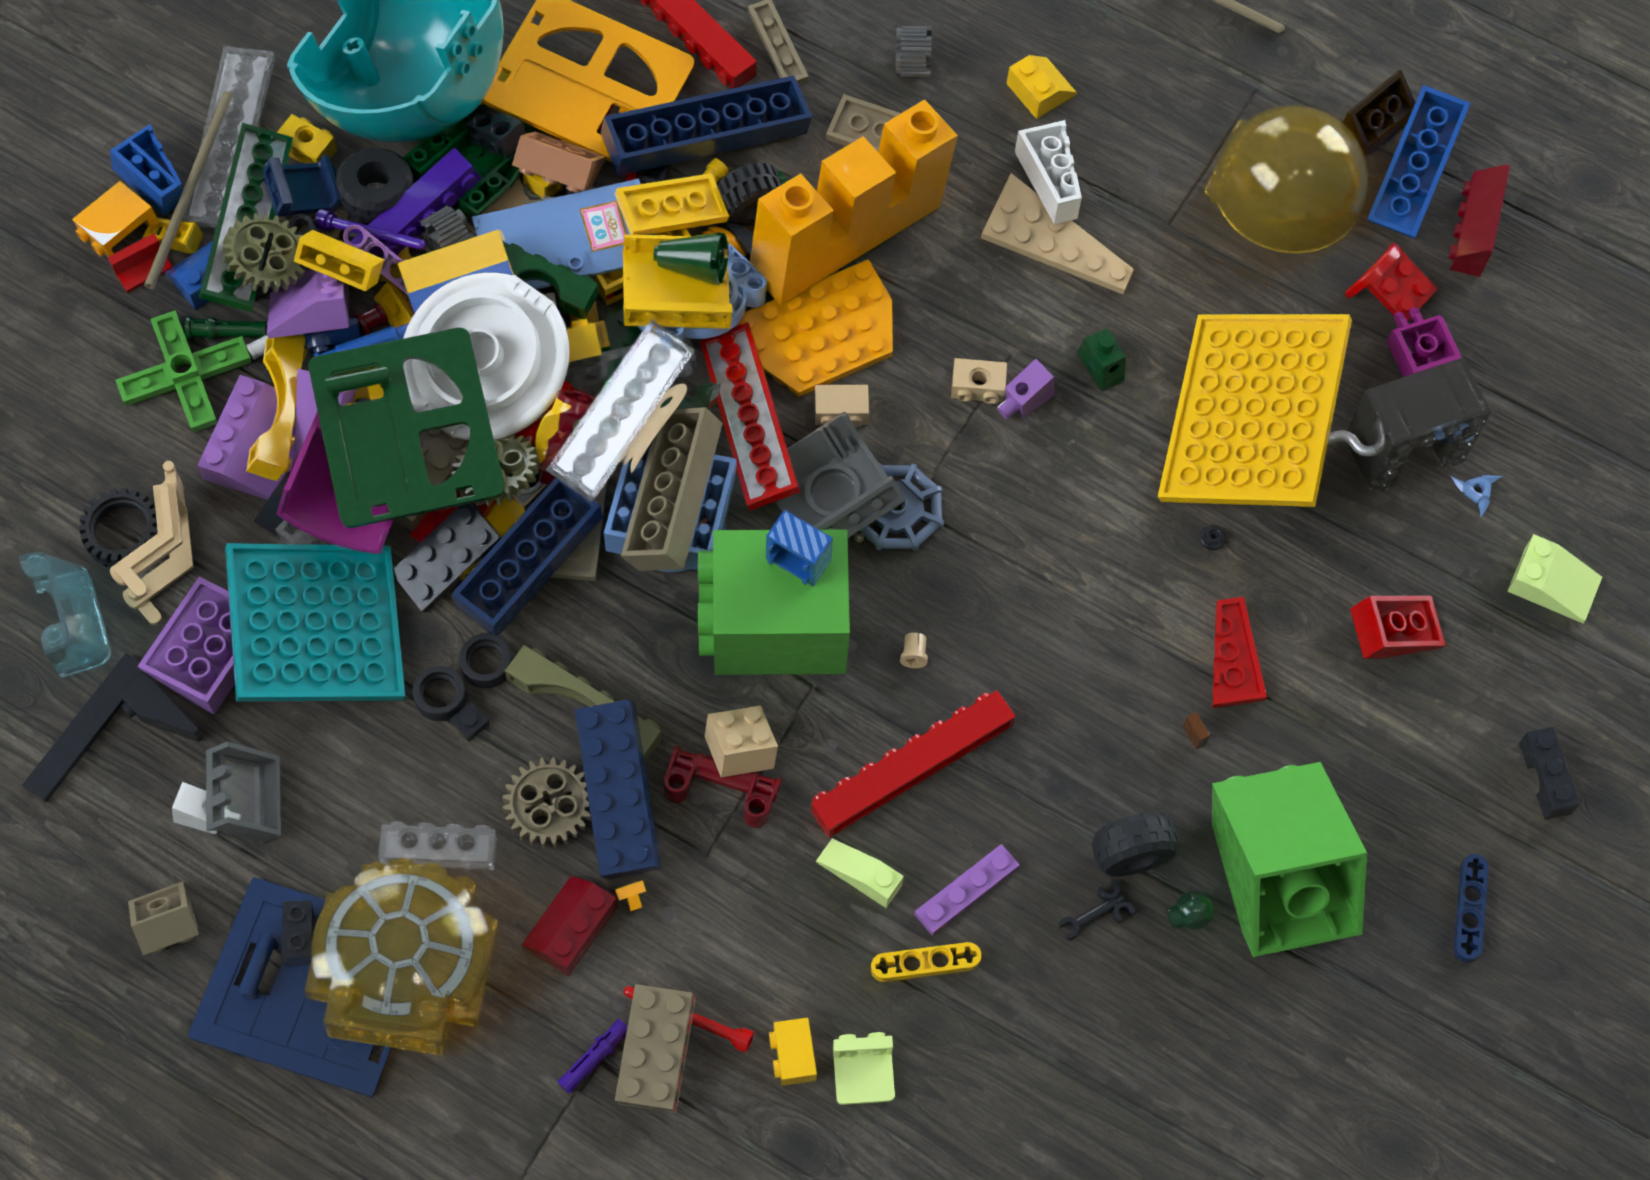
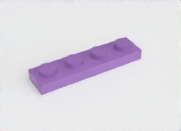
M1001 844L918 908L914 915L933 936L1019 868V864Z

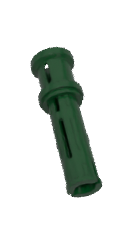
M186 316L185 336L187 340H191L192 337H208L209 340H214L217 337L240 336L262 338L267 335L268 326L267 321H223L210 316L208 319H193L192 316Z

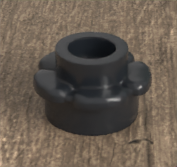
M1217 525L1204 527L1200 532V541L1203 547L1208 550H1217L1226 541L1225 532L1221 531V528Z

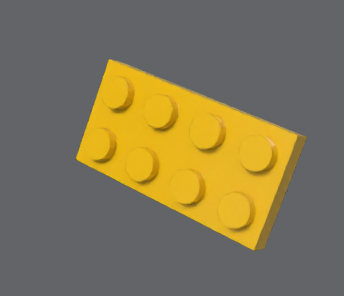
M712 173L620 187L615 191L616 199L630 235H649L727 222L729 218Z

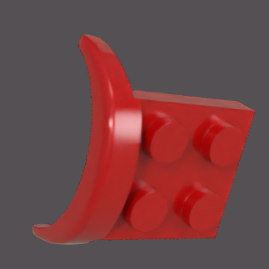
M1392 243L1381 257L1346 290L1345 296L1351 298L1367 287L1393 316L1395 313L1402 312L1408 322L1410 320L1409 309L1417 307L1419 310L1437 291V288L1407 257L1396 243Z

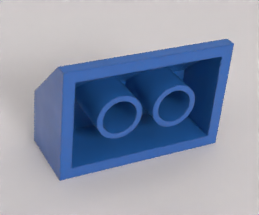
M213 241L165 272L167 277L195 310L209 302L199 298Z

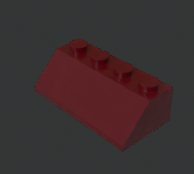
M1505 164L1475 171L1470 181L1465 180L1461 194L1465 196V201H1461L1457 216L1461 217L1460 223H1456L1452 236L1457 239L1456 243L1451 245L1448 259L1452 260L1450 270L1477 277L1481 276L1493 252L1510 165Z

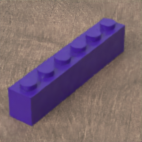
M453 148L413 184L393 208L380 214L368 226L417 238L426 229L424 226H421L420 221L446 206L452 207L459 198L472 189L482 178L474 167ZM358 234L350 242L352 244L361 243L363 235ZM378 239L397 256L406 247ZM373 247L370 250V254L380 258L384 257V251L381 247Z

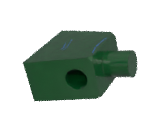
M1103 329L1085 338L1077 350V354L1100 390L1103 392L1125 380L1126 357L1110 331Z

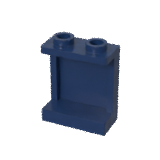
M323 155L318 163L281 165L279 157L269 158L263 170V175L275 214L278 217L317 214L320 209L336 211L341 198L336 188L335 166L331 164L328 155Z

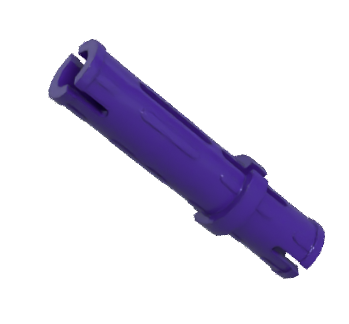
M618 1018L601 1037L598 1035L594 1039L595 1043L557 1080V1083L568 1094H571L607 1055L611 1056L615 1052L613 1049L626 1037L628 1026Z

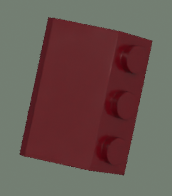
M570 876L521 945L569 977L618 908L616 897L593 882Z

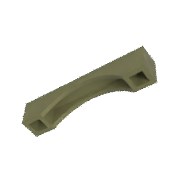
M523 645L505 670L507 681L529 695L542 693L561 695L575 699L588 707L615 702L609 693L604 690L600 692L591 687L592 685L582 676L576 678L571 675L563 664L559 662L552 663L546 659V655L542 651L534 647L530 649ZM638 716L646 763L662 741V735L658 724L650 719L643 720Z

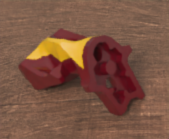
M564 389L557 392L553 408L543 417L536 434L535 449L540 462L538 466L540 483L549 485L557 477L555 466L576 437L572 427L573 423L579 419L589 418L602 398L585 394L582 390ZM613 402L612 413L605 419L614 420L617 417L618 402ZM556 468L560 475L566 476L567 473H563Z

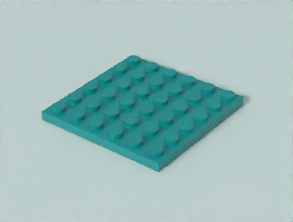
M226 544L225 553L236 702L394 701L405 698L391 546H383L381 554L356 551L338 545Z

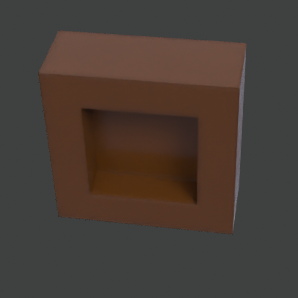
M1197 712L1187 716L1183 727L1195 748L1198 749L1207 744L1210 734Z

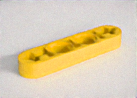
M965 942L881 953L875 956L871 962V974L880 982L971 971L978 967L981 961V951L976 944ZM966 950H969L971 955L976 956L973 957L972 963H967L965 958L957 959V965H952L953 951L956 952L955 957L964 956ZM937 953H942L948 958V964L944 967H937L933 964L932 957ZM908 957H915L919 960L920 967L915 971H909L904 966V960ZM895 959H900L899 969L901 973H896V967L888 968L887 974H882L880 969H876L881 961H885L886 966L895 965Z

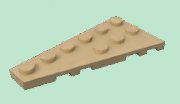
M1012 173L1010 174L982 232L981 239L1124 294L1134 269L1072 220L1054 224L1038 194Z

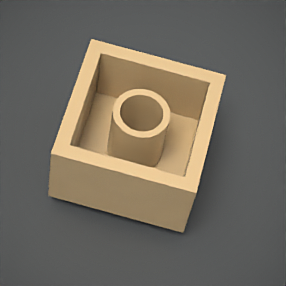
M761 706L708 714L704 737L720 777L774 769L778 745Z

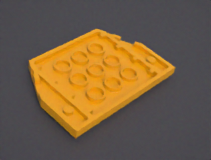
M869 259L822 279L782 305L774 299L760 307L746 311L743 318L736 325L749 323L764 371L773 376V380L779 384L787 386L789 391L798 397L814 391L815 385H828L892 357L893 354L892 299Z

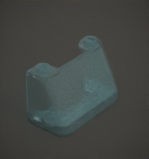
M39 551L19 556L22 569L32 579L36 592L38 594L43 592L49 593L57 608L60 623L47 627L42 633L41 642L46 657L59 677H66L105 664L110 659L111 648L92 578L88 570L81 565Z

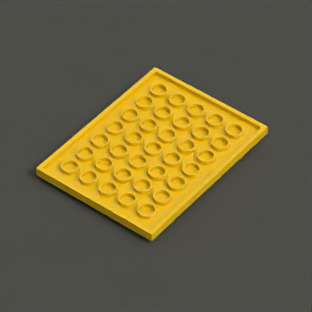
M1350 314L1198 315L1159 488L1158 498L1160 502L1315 507L1352 323Z

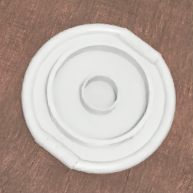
M478 273L464 276L442 286L429 296L412 317L403 339L459 327L469 332L494 440L513 435L527 428L540 418L556 399L557 392L561 390L569 365L568 334L555 303L516 275L501 273ZM409 359L404 363L403 368L411 404L416 412L452 406L462 401L463 397L456 385L437 367L416 359ZM460 424L441 428L442 431L454 439L469 440L470 428L467 425Z

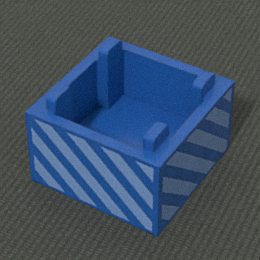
M784 510L766 535V559L770 565L774 563L800 578L804 585L808 583L814 586L831 562L833 538Z

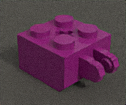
M1414 307L1409 309V317L1412 322L1409 325L1402 312L1394 314L1395 324L1398 329L1391 331L1386 343L1407 386L1455 371L1462 356L1442 316L1438 315L1423 320L1418 308Z

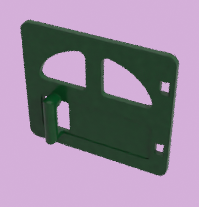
M460 327L324 354L315 356L309 361L308 369L341 523L345 527L356 528L494 499L503 494L505 487L470 334L466 329ZM409 359H416L437 367L456 385L463 397L462 401L452 406L415 412L411 404L403 368L404 363ZM378 384L383 388L384 396L382 398L344 406L339 404V392ZM460 424L467 425L470 428V438L462 463L447 481L440 485H432L428 480L419 435L422 432ZM472 487L474 495L457 498V490ZM388 505L389 513L372 516L371 508Z

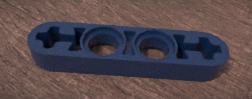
M1479 854L1467 856L1460 866L1454 954L1460 961L1465 963L1474 961L1481 954L1483 946L1488 863ZM1474 862L1476 867L1481 870L1475 874L1474 881H1469L1472 878L1473 870L1468 866ZM1465 889H1476L1479 893V900H1468L1465 896ZM1463 916H1474L1477 920V927H1466L1463 923ZM1473 935L1469 946L1474 950L1468 955L1466 954V949L1461 947L1467 942V936Z

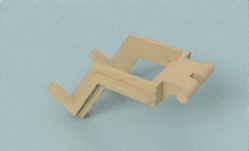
M166 461L163 464L165 481L160 485L153 486L158 534L110 568V574L114 581L119 585H127L128 587L123 591L125 602L131 608L138 609L152 625H158L162 621V616L150 602V599L194 568L184 486L171 461ZM166 555H170L168 560L140 579L138 577Z

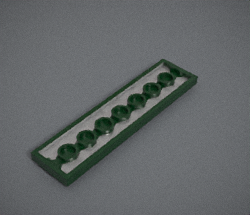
M242 122L199 298L248 312L252 311L257 290L253 291L252 283L244 287L243 278L235 280L236 271H227L229 263L223 262L225 256L222 253L223 241L229 227H234L236 220L242 223L244 216L252 220L254 213H257L259 218L263 219L265 213H267L269 220L274 219L275 211L263 170L269 158L279 157L281 165H287L293 137ZM270 235L268 236L264 252L259 264V271H262Z

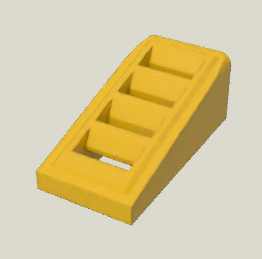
M158 218L160 223L152 229L148 226L142 239L154 233L161 245L170 223L169 219ZM182 221L171 249L189 254L195 253L203 238V232L196 223ZM162 227L160 234L157 235L159 228Z

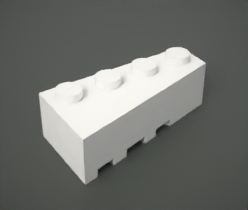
M1065 120L1018 131L1015 148L1016 156L1054 224L1078 219L1082 199L1077 174L1074 171L1073 155L1070 153V141L1066 134Z

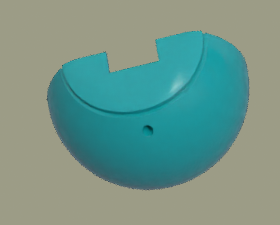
M337 0L343 15L321 45L318 46L313 33L307 32L292 52L287 63L291 77L303 97L320 115L335 126L350 134L378 142L403 143L422 140L456 125L472 113L487 94L496 75L502 52L504 27L501 4L499 0Z

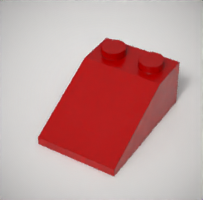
M1369 596L1350 608L1364 659L1389 658L1446 646L1432 596Z

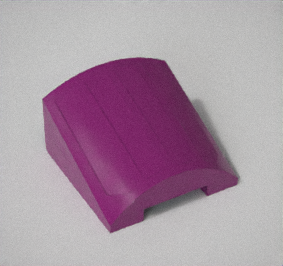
M317 411L283 490L277 515L298 529L331 544L356 551L381 554L394 520L356 528H347L341 523ZM388 505L371 508L372 516L389 513Z

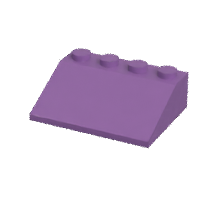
M308 268L304 272L303 278H298L295 286L290 284L286 291L280 286L278 293L274 291L270 293L268 338L349 327V284Z
M239 376L197 465L203 480L268 500L286 473H283L278 481H274L246 472L249 449L259 436L267 432L273 425L277 407L274 387L246 376ZM296 425L292 430V435L295 436L294 445L289 452V457L292 458L289 469L290 473L295 464Z
M198 577L139 663L138 668L191 703L214 715L235 685L229 595L227 590Z

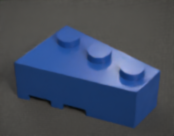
M149 124L110 150L112 170L158 212L165 216L176 208L182 194V183L170 160L164 154L161 143L158 142L154 135L151 124Z

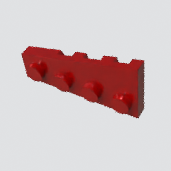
M1244 597L1217 600L1215 608L1212 708L1265 701L1267 694Z

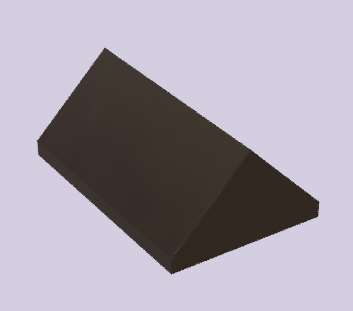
M1402 70L1395 72L1346 113L1340 132L1365 155L1372 153L1407 124L1416 102Z

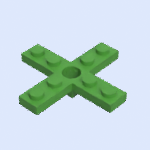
M176 310L150 319L166 362L115 380L125 407L176 389L192 433L216 425L218 422L202 380L252 363L243 337L240 336L191 353ZM180 365H191L190 369L184 373L175 372L176 368Z

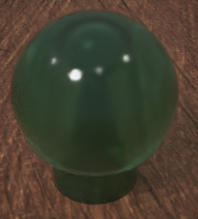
M1188 891L1177 899L1174 906L1166 908V913L1173 930L1181 927L1197 930L1206 927L1210 923L1214 909L1211 900L1204 893Z

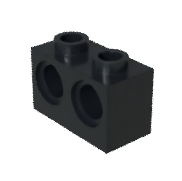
M485 106L466 123L470 134L469 139L475 146L483 147L494 155H500L507 159L516 153L520 136L526 134L522 121L488 106Z
M312 900L282 901V959L284 966L314 965V908Z

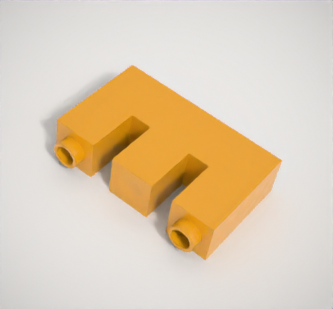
M926 100L919 102L884 123L878 152L863 136L822 160L817 191L802 174H799L758 199L750 264L766 278V289L780 305L941 207L958 135Z

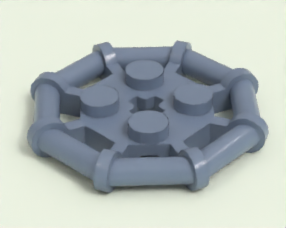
M880 464L887 476H906L905 479H900V482H896L906 501L902 503V510H890L874 521L883 529L880 535L869 525L859 532L876 546V550L912 549L916 551L930 535L944 525V520L942 519V494L944 491L941 486H937L922 473L916 464ZM911 480L917 481L925 491L921 492L911 483ZM929 498L931 499V514L925 512L923 507L924 500ZM921 520L928 522L925 527L914 535L912 528ZM889 532L896 535L905 532L907 538L886 537Z

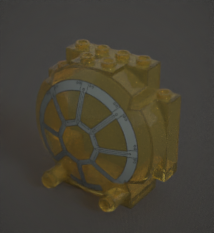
M398 858L397 861L389 859V864L387 865L379 862H372L370 865L363 864L361 873L356 876L353 886H341L338 890H335V893L327 892L323 910L319 915L313 932L312 960L305 986V995L307 999L328 1002L324 1017V1026L328 1037L443 1056L450 1022L479 1027L498 932V920L493 919L492 915L482 913L480 908L474 907L477 893L476 882H472L470 878L464 876H456L453 879L447 875V869L437 863L429 862L425 865L414 864L413 860L407 858Z

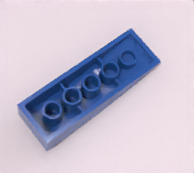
M1425 85L1422 86L1367 221L1415 239L1469 109L1470 102Z

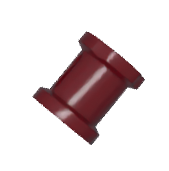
M378 302L374 303L373 308L366 312L354 315L364 335L370 334L371 329L382 323L385 325L389 323L386 313Z

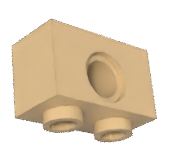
M955 358L951 398L963 402L978 400L988 404L1003 403L1007 363ZM974 381H982L984 384L977 385Z

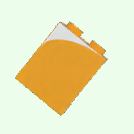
M121 181L72 219L78 228L75 231L78 237L84 243L89 241L98 255L102 256L104 254L107 257L114 254L112 247L143 222L151 229L160 223L152 207Z

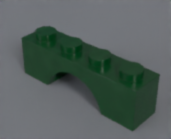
M503 242L514 275L524 282L540 280L550 284L560 296L561 311L579 319L587 317L598 297V283L589 276H580L573 273L564 265L559 264L557 266L550 263L539 254L532 255L524 251L517 244Z

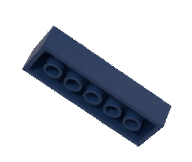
M557 475L452 593L455 605L489 632L499 636L603 518L601 506L562 476Z
M627 699L575 709L600 876L605 879H612L662 869L636 704Z

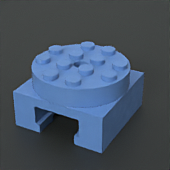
M652 442L632 473V458L626 465L623 462L604 530L605 548L608 552L622 553ZM714 454L685 567L681 570L658 571L681 572L689 569L698 571V551L713 550V530L726 529V517L737 478L736 459ZM706 517L710 520L707 524L700 525L703 518Z

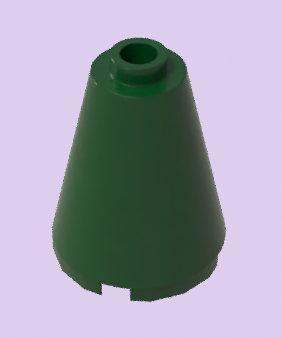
M717 232L660 241L659 246H655L653 258L661 268L712 285H720L724 281L728 258H724V249L728 250L727 236L725 233Z

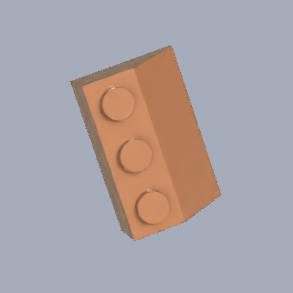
M535 131L520 136L512 165L520 168L519 172L530 176H534V173L543 176V181L551 184H558L560 182L567 185L566 189L578 193L591 189L605 163L606 156Z

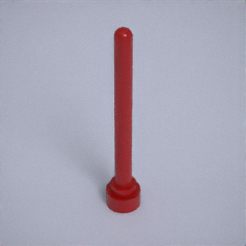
M625 987L624 995L633 999L634 987ZM693 1013L692 1025L730 1040V1044L734 1045L736 1050L747 1053L754 1038V1031L744 1027L734 1030Z

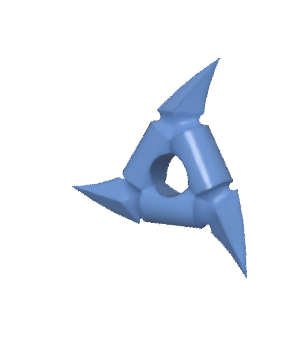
M1483 475L1482 477L1464 482L1451 476L1459 490L1465 493L1464 495L1475 503H1479L1480 518L1490 503L1491 483L1503 477ZM1474 487H1481L1482 493L1476 492Z

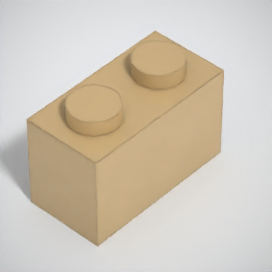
M815 385V425H824L844 411L855 427L868 425V385Z

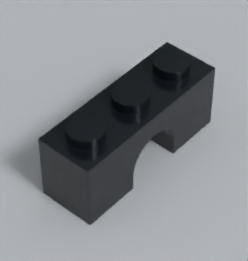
M1554 727L1527 732L1519 742V746L1527 769L1534 767L1538 774L1540 787L1536 796L1544 819L1548 820L1571 815L1580 805Z

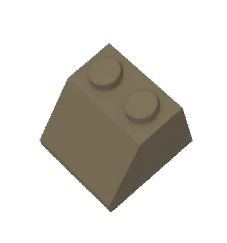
M183 881L128 901L131 927L143 955L161 952L167 946L175 943H186L192 940L194 936L199 935L197 921Z

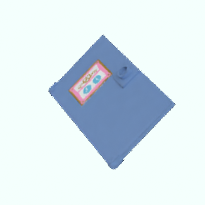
M634 179L472 217V223L477 236L501 230L505 243L517 244L524 251L532 255L539 254L550 263L557 266L559 264L564 265L577 275H586L592 278V276L623 269L624 234L630 235V232L616 199L615 191L620 187L640 185L639 179ZM540 280L526 281L534 289L551 286Z

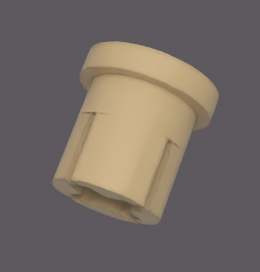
M908 633L905 635L904 652L900 656V663L909 668H922L927 665L928 656L925 654V635L919 633V638L918 633Z

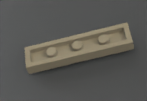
M764 0L749 5L748 13L779 78L795 76L798 85L807 83L809 76L772 0Z

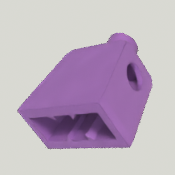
M1035 359L1005 387L1006 400L997 407V410L1005 419H1008L1015 412L1025 418L1055 395L1054 377Z

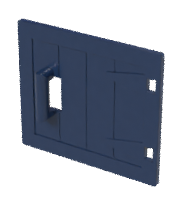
M252 878L191 1025L188 1037L197 1042L373 1097L404 1016L383 1015L362 1007L364 994L377 1000L383 1001L389 968L379 961H372L353 976L350 981L336 980V976L331 975L326 959V936L331 919L340 904L258 878ZM312 900L314 908V965L284 966V962H282L269 996L259 993L258 987L273 950L282 953V901ZM350 908L343 918L340 929L370 931L379 917ZM386 920L376 934L379 953L394 962L412 958L422 944L419 929L391 920ZM428 932L429 940L433 941V934ZM338 936V958L345 974L371 954L368 938ZM252 943L256 944L240 987L236 986L235 983ZM430 948L426 950V952L419 961L422 967L424 966ZM404 968L396 969L391 1002L400 1003L411 1000L420 977L415 968L410 979L402 976ZM375 1045L384 1047L378 1064L370 1060Z

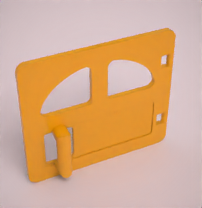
M536 0L501 58L494 80L482 102L495 110L570 144L606 156V160L612 162L602 136L597 133L610 107L617 105L620 107L619 113L675 101L693 70L694 58L688 53L571 0ZM536 14L543 18L539 25L531 23ZM562 31L592 32L601 35L603 38L587 66H581L540 47L537 42L550 34ZM628 47L647 64L657 85V93L654 96L645 95L604 75L619 48ZM502 71L509 74L505 83L497 80Z

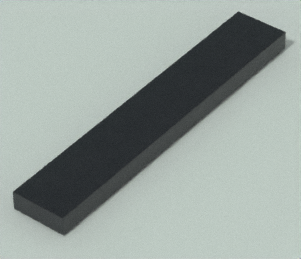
M127 653L124 654L22 784L24 789L47 803L121 708L124 702L119 693L145 673L138 668L140 661Z

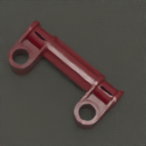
M675 746L664 777V794L671 802L679 803L684 801L688 797L695 777L747 793L744 803V821L752 828H759L768 821L773 804L776 802L781 788L782 778L775 780L760 775L759 771L720 777L713 757L702 753L697 755L681 750L680 746ZM680 783L683 787L674 789L670 785ZM752 808H760L763 812L753 814L750 810Z

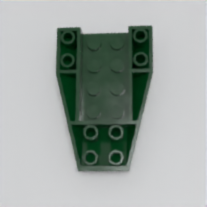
M484 103L480 104L472 113L453 127L423 139L403 157L410 166L413 179L417 182L455 148L482 178L451 207L454 211L460 209L465 218H472L484 213L515 184L521 174L519 172L520 168L512 165L515 154L509 159L500 155H494L483 147L475 146L469 139L470 134L466 123L487 106ZM522 122L526 134L535 131L545 135L548 134L542 130H539L531 125Z

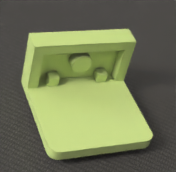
M882 1032L870 1033L866 1038H856V1035L846 1034L839 1036V1039L833 1041L836 1097L840 1105L891 1102L894 1100L892 1036H885V1033Z

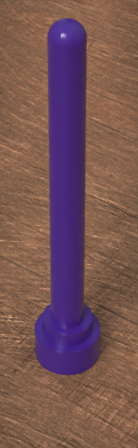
M320 209L315 217V226L320 230L330 231L335 228L345 230L351 225H359L376 239L419 250L426 248V242L423 239L340 219L330 210ZM360 230L352 231L353 233L363 235V233Z

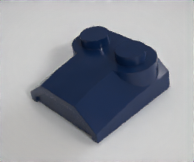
M357 318L349 319L348 328L305 333L309 354L314 355L313 353L316 352L321 354L335 349L336 345L360 338Z

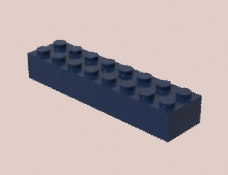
M789 76L604 116L601 136L617 176L804 135L808 132L812 115L795 76Z

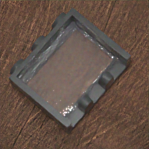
M228 741L206 750V831H222L258 840L260 843L281 836L280 756Z

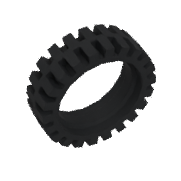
M114 488L110 489V494L108 495L102 492L99 494L100 499L97 500L94 497L90 501L91 507L86 505L83 509L85 515L80 516L81 525H79V532L82 543L90 556L104 567L108 565L111 568L158 534L155 504L151 499L149 500L147 495L144 493L140 494L135 489L129 492L127 488H121L120 492H118ZM122 507L136 508L144 513L147 518L148 529L138 544L126 550L113 551L104 548L96 540V526L106 513Z

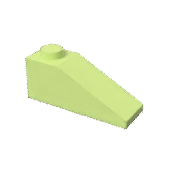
M831 839L816 860L818 864L885 908L888 907L902 887L903 875L880 860L835 839Z

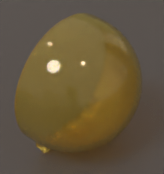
M1278 106L1264 110L1247 121L1242 119L1237 121L1231 137H1229L1212 171L1213 176L1209 177L1203 193L1211 197V202L1219 205L1220 210L1230 225L1251 242L1261 247L1284 253L1313 252L1326 248L1342 239L1358 221L1367 197L1368 168L1358 140L1337 118L1309 106Z

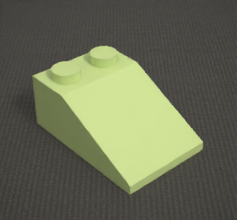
M1533 534L1524 549L1508 592L1584 624L1602 576L1560 545Z

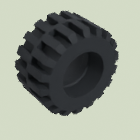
M762 162L747 164L730 172L720 181L717 187L729 214L728 221L741 225L755 224L758 199L782 185L773 165Z

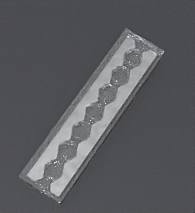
M223 47L200 147L223 92L229 91L233 94V97L183 217L184 222L196 223L202 227L216 228L242 122L257 127L260 125L275 60L274 52Z
M651 319L546 470L592 502L695 350Z

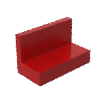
M154 233L107 257L112 270L127 293L145 284L160 247L159 240ZM168 259L164 263L160 276L173 267Z

